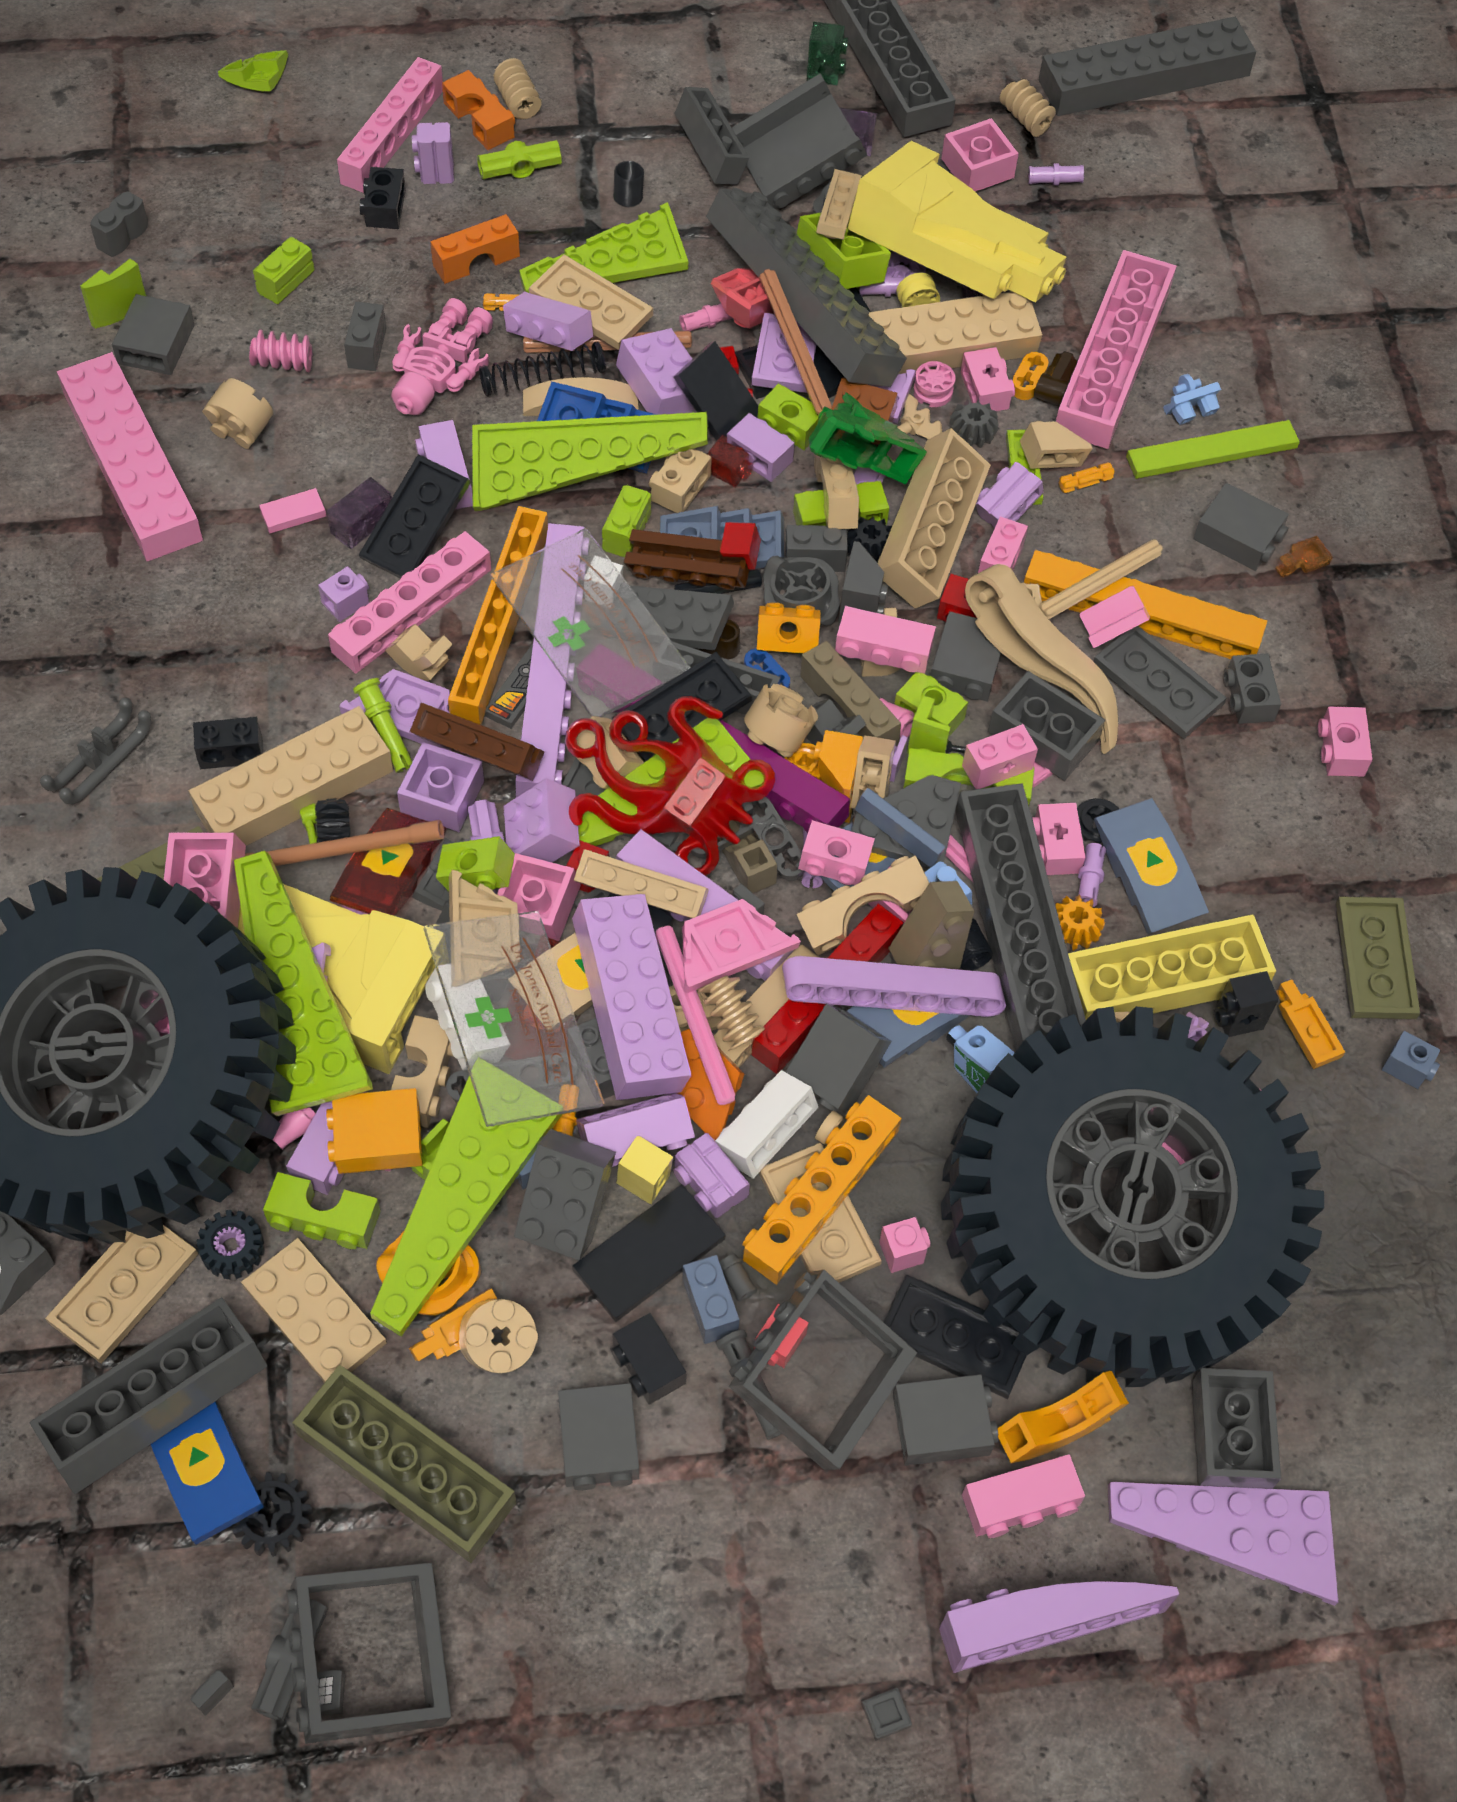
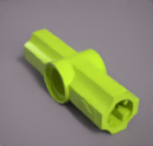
M557 140L529 146L522 141H514L508 144L503 151L478 155L477 163L481 179L511 173L516 178H525L531 175L534 169L562 164V156Z

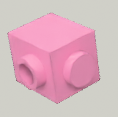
M916 1217L883 1226L879 1243L891 1273L924 1263L928 1247H930V1239L925 1227H919Z

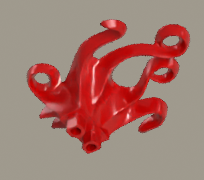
M683 696L675 699L667 713L668 723L680 738L676 743L647 739L648 724L646 719L638 712L622 711L613 718L610 724V739L619 749L629 752H652L665 761L666 772L657 783L639 784L621 776L614 769L608 758L603 727L596 720L590 718H581L574 721L566 731L565 744L568 751L573 756L581 759L594 756L602 779L616 794L637 806V814L634 816L627 815L615 809L601 797L585 793L575 797L569 805V817L572 823L577 826L581 825L583 814L589 811L598 816L609 827L626 834H637L640 829L647 834L666 832L687 833L689 837L678 846L675 854L688 863V855L693 849L704 850L707 857L706 862L701 867L695 869L705 876L715 869L719 861L717 837L724 838L732 844H738L740 838L730 828L729 822L734 820L746 825L751 824L753 818L743 809L742 804L763 799L773 789L775 783V772L771 765L761 759L749 760L743 763L736 771L731 770L719 759L708 743L688 724L684 714L686 711L694 710L708 718L720 719L723 713L705 701L693 696ZM627 723L637 724L640 727L639 737L632 741L625 740L621 733L623 726ZM589 730L595 734L594 745L586 749L579 747L577 744L578 734ZM757 770L762 773L764 781L759 787L752 788L745 784L744 778L749 771Z

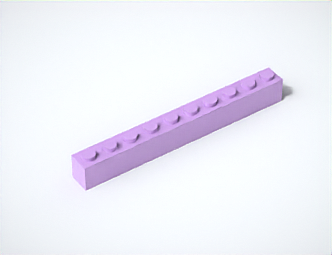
M548 523L521 741L544 751V755L533 781L516 775V797L545 778L562 785L563 770H557L558 762H564L566 744L560 742L561 735H566L569 724V717L564 716V709H570L572 691L567 690V683L574 682L575 665L570 664V657H576L577 651L573 652L567 643L554 649L548 638L559 634L553 625L554 622L565 617L570 626L573 627L579 624L581 620V614L576 613V606L582 607L584 592L561 571L563 570L578 584L583 582L586 577L587 565L582 564V561L577 558L578 556L581 559L582 557L588 558L589 539H584V527ZM571 564H574V565H575V568H574L573 570H570V569H569V568H571V569L573 568V567L571 566ZM564 631V633L569 632V634L562 635L567 641L570 638V641H573V631Z

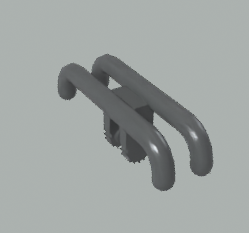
M129 698L120 699V710L116 718L104 730L96 726L91 731L93 741L89 743L81 740L77 744L79 754L55 778H52L50 775H43L40 778L41 786L46 791L54 792L60 790V799L65 804L73 805L83 800L146 737L151 726L150 713L146 710L138 713L139 722L136 729L114 750L111 740L126 726L133 710L132 702ZM86 765L94 770L75 790L71 791L69 788H62Z

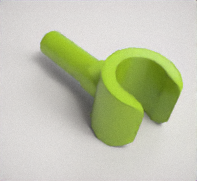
M313 803L300 809L302 824L306 827L309 844L316 843V832L313 825L315 823V804Z

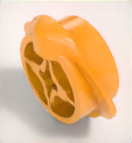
M404 1231L377 1259L376 1270L382 1284ZM467 1245L443 1279L449 1278L442 1285H438L419 1311V1314L438 1315L448 1311L479 1279L481 1274L480 1262L475 1251L469 1245Z

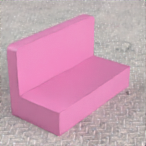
M1130 586L1080 613V618L1089 633L1088 639L1093 648L1148 621L1150 618L1134 586Z

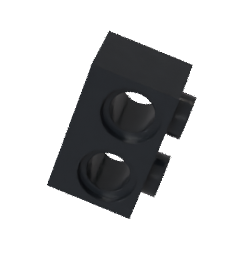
M371 167L369 178H364L363 191L365 198L360 199V215H364L366 227L399 229L406 191L404 169Z
M257 717L193 722L194 750L200 770L239 766L263 754V739Z

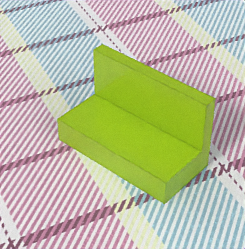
M923 695L912 722L907 754H909V748H925L933 752L946 753L951 727L931 720L935 702L933 698Z

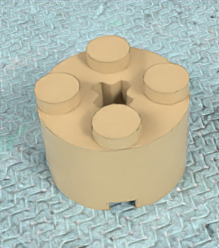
M230 378L226 382L223 381L202 412L211 422L212 426L210 429L215 435L223 439L228 435L234 438L238 445L249 449L273 416L272 407L264 397L259 401L253 395L256 390L251 386Z
M766 684L746 713L744 721L750 730L748 737L753 742L760 745L766 743L775 748L781 755L791 757L794 752L798 751L818 720V714L812 705L807 709L802 704L804 698L795 691L779 684H773L771 688H768V684Z
M489 1299L473 1305L463 1316L459 1330V1346L466 1360L476 1368L493 1373H507L521 1367L532 1355L538 1340L536 1326L530 1313L520 1304L505 1299ZM493 1328L503 1329L501 1334L503 1340L501 1343H492L491 1340L494 1338Z

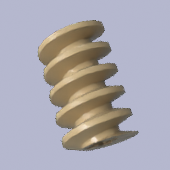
M510 58L500 63L495 69L493 76L505 104L515 118H531L540 110L542 104L521 60L516 58Z
M1027 79L1012 82L1001 91L1000 102L1005 105L1015 118H1018L1019 122L1031 132L1033 137H1039L1047 131L1055 116L1056 109L1053 106H1049V102L1043 99L1041 93L1036 92L1034 86H1030Z
M727 975L702 987L698 991L699 993H710L709 997L704 1001L706 1006H717L710 1015L712 1018H723L716 1027L718 1030H729L722 1039L724 1042H735L728 1050L730 1051L758 1037L765 1028L763 1025H752L759 1016L757 1013H746L753 1004L751 1001H740L747 992L745 989L735 990L734 987L739 983L740 978H729Z

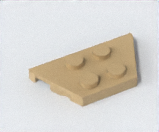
M452 870L449 875L451 988H458L513 969L501 948L502 946L515 968L519 963V957L516 958L519 956V953H514L519 952V945L512 947V950L510 948L519 943L517 903L505 896L495 894L492 889L481 883L476 887L460 878L462 873L457 870Z

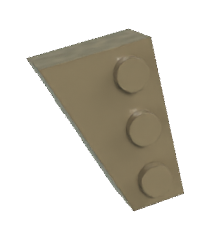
M958 881L929 883L889 947L897 964L960 969L974 909Z

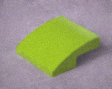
M128 259L110 275L103 270H99L80 285L91 326L95 329L123 320L135 295L146 296L139 266L131 259Z

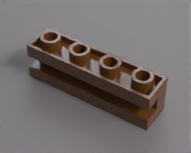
M635 529L631 531L629 541L633 545V551L626 552L624 564L631 571L632 575L637 578L649 579L650 576L660 577L662 580L671 583L685 580L696 586H706V583L716 584L718 587L726 590H734L735 587H746L749 569L745 558L721 556L720 547L722 540Z
M422 702L409 731L427 741L530 781L534 780L544 755V751L532 744Z

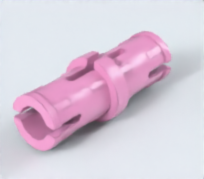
M722 304L714 306L705 305L701 310L680 315L679 317L682 330L690 332L707 326L712 328L716 326V323L732 319L731 316L726 314Z

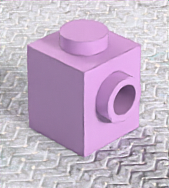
M348 566L318 585L321 603L339 622L355 613L360 607L369 604L367 594L369 586L361 574L356 575Z

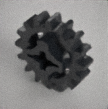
M266 1472L265 1481L259 1482L254 1476L251 1480L259 1496L261 1495L260 1499L264 1508L235 1523L239 1525L232 1531L236 1538L243 1537L241 1544L245 1549L255 1544L254 1551L259 1556H261L265 1548H269L272 1557L277 1555L278 1547L283 1546L287 1552H290V1541L292 1539L299 1542L304 1540L300 1529H310L311 1527L310 1521L304 1516L312 1514L313 1509L310 1504H303L309 1499V1495L306 1490L298 1492L301 1485L297 1479L288 1485V1478L285 1473H281L278 1480H273L271 1473ZM278 1492L287 1494L294 1502L290 1500L283 1501L279 1498ZM272 1501L277 1512L273 1514L270 1526L265 1516L269 1515ZM289 1523H292V1524L290 1525V1527H289L285 1532H283V1533L281 1534V1532L283 1531V1529H284ZM248 1526L253 1528L260 1527L265 1537L253 1533Z

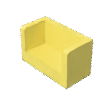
M637 1136L618 1163L616 1183L652 1205L670 1177L673 1156L644 1138Z

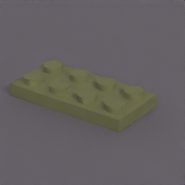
M1339 897L1336 902L1351 1018L1417 1019L1420 1015L1403 898Z

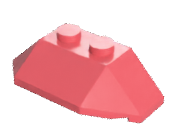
M736 268L712 279L711 285L726 314L734 318V322L737 325L750 329L763 322L764 313L774 314L760 278L752 269Z

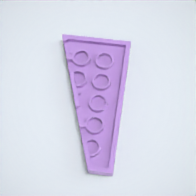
M1125 1482L1109 1483L1108 1504L1110 1523L1150 1538H1160L1176 1544L1177 1548L1188 1552L1190 1550L1208 1556L1212 1561L1263 1580L1266 1578L1289 1586L1290 1590L1298 1593H1308L1321 1598L1323 1602L1333 1606L1338 1603L1329 1491Z

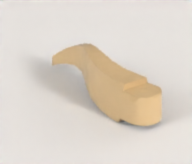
M996 564L971 577L967 581L965 588L966 600L976 615L977 620L975 623L984 636L999 652L1017 666L1067 690L1088 709L1104 718L1105 723L1100 736L1101 751L1103 754H1106L1116 746L1118 734V710L1113 688L1103 671L1051 623L1032 598L1024 582L1020 584L1011 568L1003 564Z

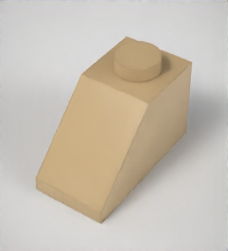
M1031 422L1020 439L1030 469L1081 467L1093 449L1089 442L1058 422Z

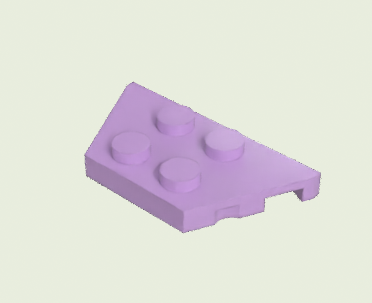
M395 669L383 675L380 679L379 688L385 701L390 702L392 706L390 715L400 736L420 744L425 742L451 751L409 732L421 702L450 713L448 704L449 689ZM360 696L351 702L345 700L339 706L341 714L358 706L361 707L364 713L366 711Z

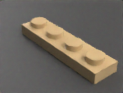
M838 169L834 170L816 233L823 234L830 239L839 238L844 240L859 180L862 175Z
M586 849L583 851L574 877V881L618 896L645 894L647 905L691 919L701 915L709 891L706 887Z

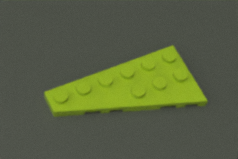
M668 202L660 205V210L652 214L645 212L638 215V220L630 224L621 223L586 239V244L577 248L571 246L564 249L566 256L611 283L688 270L689 261ZM562 255L555 258L546 257L520 269V280L524 292L529 293V287Z
M707 717L693 727L708 743L719 759L731 770L736 771L743 763L751 760L718 719ZM654 755L624 778L639 784L657 783L666 772L665 761L660 756ZM752 770L746 774L744 781L749 787H759L763 783L764 777L761 772ZM610 787L598 795L618 811L633 816L637 814V806L620 797ZM589 811L583 814L582 824L578 826L579 840L594 846L613 841L616 836L625 834L609 827L598 816Z

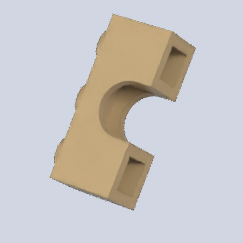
M414 1015L405 1044L407 1057L409 1060L423 1063L426 1068L420 1075L415 1077L395 1075L391 1090L416 1088L420 1108V1125L429 1128L431 1118L438 1116L441 1106V1097H438L441 1086L446 1087L451 1070L447 1066L450 1056H454L451 1051V1043L445 1030L440 1027L439 1021Z

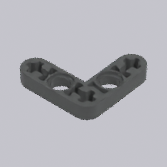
M764 797L758 801L743 803V809L750 815L754 812L753 806L766 807L764 810L765 816L760 818L757 814L753 815V822L747 827L739 822L740 828L736 832L737 836L741 840L754 833L758 840L763 839L777 863V873L780 877L787 881L799 879L804 873L803 870L798 869L802 853L772 802L767 797ZM772 830H778L784 836L783 842L777 846L768 844L765 839L767 833ZM721 838L722 841L717 842L719 851L732 845L731 842L724 838ZM693 849L691 851L698 858H707L704 850ZM785 849L792 862L799 861L796 863L797 870L793 872L790 868L783 869L785 859L781 852Z

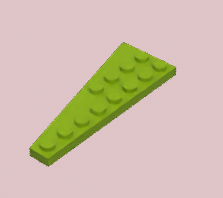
M479 1058L476 1060L370 1312L372 1319L399 1336L404 1334L533 1156L539 1142L562 1116V1107Z

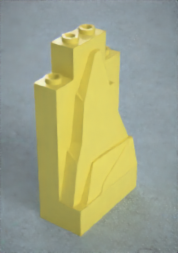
M910 141L860 178L847 229L992 299H995L1002 291L1010 290L1036 303L1044 294L1048 295L1055 284L1059 285L1065 276L1066 269L1063 267L1067 257L1048 248V244H1046L1048 232L985 202L972 188L939 166L937 163L940 154Z
M283 884L311 948L323 942L331 947V956H326L324 975L328 976L327 984L363 1064L390 1074L404 1048L401 1031L425 989V984L436 967L449 965L444 934L412 921L372 910L370 914L360 915ZM240 906L238 929L245 935Z

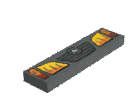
M533 643L485 710V717L510 729L513 728L525 711Z

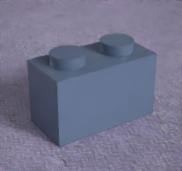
M717 1255L683 1265L682 1280L704 1344L720 1340L726 1335L738 1331L739 1317Z

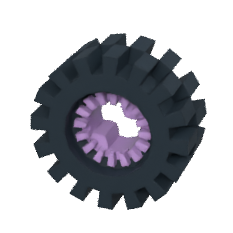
M226 1210V1216L223 1217L218 1212L214 1214L216 1220L213 1222L208 1218L204 1222L206 1229L200 1228L198 1232L200 1239H197L198 1252L207 1270L211 1269L213 1275L218 1277L219 1274H222L224 1279L229 1280L230 1274H234L236 1279L242 1278L241 1272L246 1270L247 1274L253 1272L252 1265L258 1266L260 1264L259 1256H264L265 1251L263 1236L254 1219L250 1215L246 1218L244 1212L239 1210L237 1215H234L232 1210ZM236 1238L239 1247L236 1248V1251L227 1252L223 1243L227 1239Z

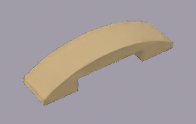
M591 377L551 380L552 382L602 393L607 399L632 404L639 410L638 398L629 384ZM551 381L539 383L523 390L524 416H539Z

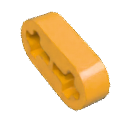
M1030 352L1023 358L1013 377L1014 397L1017 399L1029 400L1034 397L1035 388L1042 373L1046 374L1049 362L1044 354ZM1037 365L1034 371L1030 370L1031 367ZM1025 381L1029 382V385H1026V387H1022Z

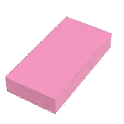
M316 488L259 505L269 534L326 517L325 508Z

